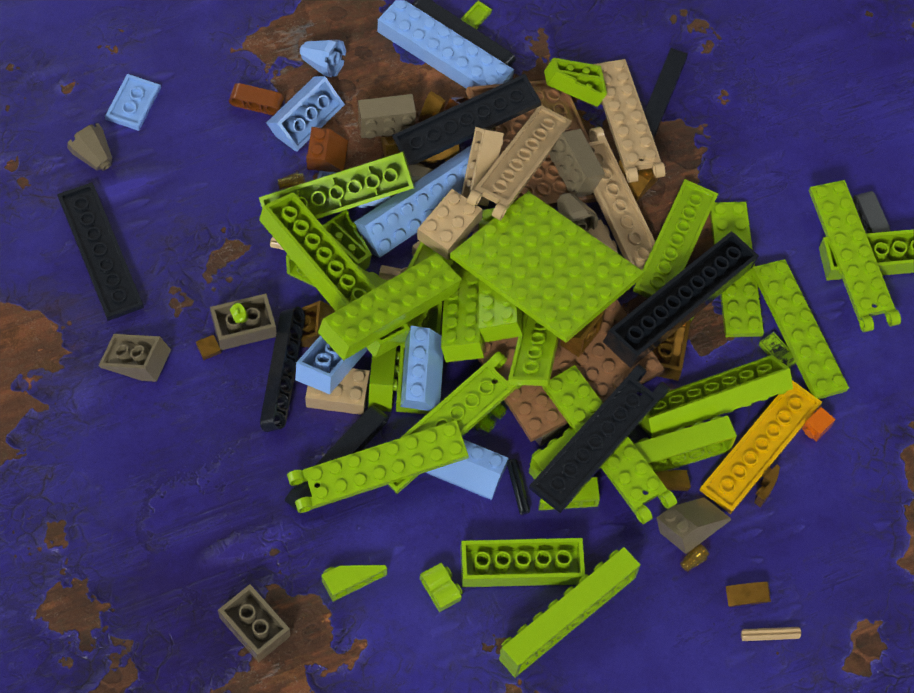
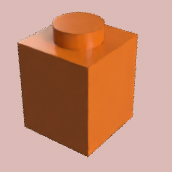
M820 407L805 422L802 430H804V433L809 438H813L817 442L832 427L836 419Z

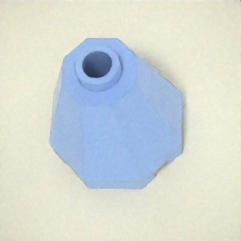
M341 40L307 41L301 46L300 54L305 62L322 75L335 77L344 65V60L341 59L342 55H346V48Z

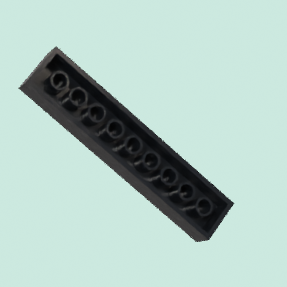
M731 231L608 331L603 343L625 364L632 368L753 267L759 255Z

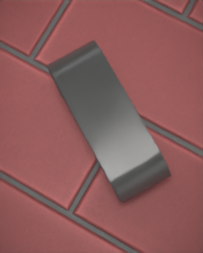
M869 191L854 195L853 202L866 234L890 232L889 224L875 193Z

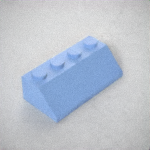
M325 76L313 77L266 124L278 139L294 151H298L310 139L311 128H322L345 104Z
M410 326V331L405 341L400 407L431 411L440 403L443 368L442 336L430 328Z
M463 439L469 455L468 459L425 472L492 500L507 467L508 457Z

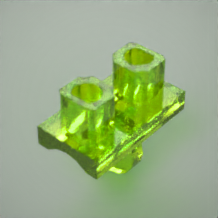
M500 403L479 421L474 428L477 431L481 428L490 433L496 424L490 417L494 415L498 419H502L507 409Z

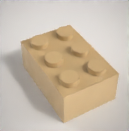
M451 189L417 229L418 240L448 260L450 253L460 246L480 223L483 209L479 206L474 207L468 204L467 198Z
M352 368L331 394L307 386L306 407L363 415L370 371Z

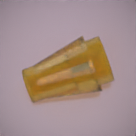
M295 172L278 179L280 190L305 182L303 172Z
M699 544L687 553L680 566L686 572H689L706 561L710 554L703 545Z

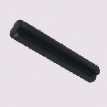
M515 458L510 459L507 462V467L518 510L521 515L528 514L530 507L518 460Z

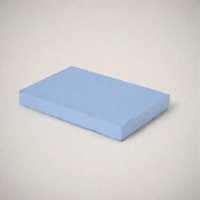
M127 74L105 115V119L139 131L161 89V85Z

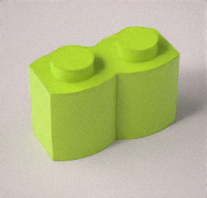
M442 563L420 574V581L439 612L460 602L461 594H463L459 584H454L451 580L452 573L448 566L444 567Z

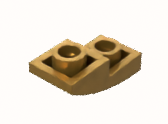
M431 91L423 105L419 122L443 112L445 100Z
M776 465L773 469L769 467L762 475L764 478L761 483L762 487L756 492L757 498L754 502L759 507L765 503L775 486L780 470L779 465Z
M687 470L655 472L667 490L688 491L691 488Z
M768 582L726 586L729 607L771 602Z

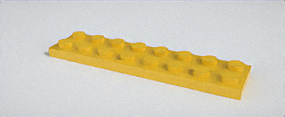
M793 380V389L786 391L784 394L777 395L700 487L699 491L730 514H732L760 480L764 472L773 464L801 430L805 422L822 404V401L818 398L816 399L814 395Z

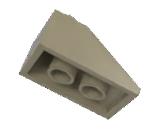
M113 334L99 363V367L140 381L157 382L171 349L160 336Z
M705 497L675 505L656 517L660 533L685 554L731 521L728 515Z

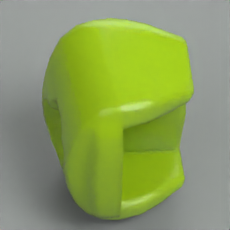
M235 303L230 308L235 323H244L248 320V313L241 303Z

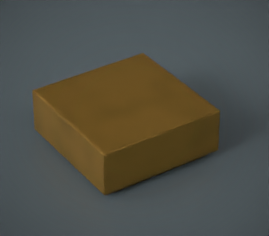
M214 335L196 341L203 360L221 354V349Z

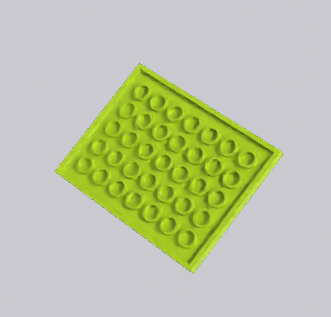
M529 191L510 205L501 221L496 218L492 219L450 253L452 260L565 343L644 275L641 269Z

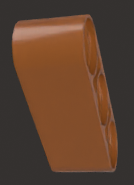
M241 83L234 84L229 98V103L235 107L273 116L281 109L284 101V96L279 92Z

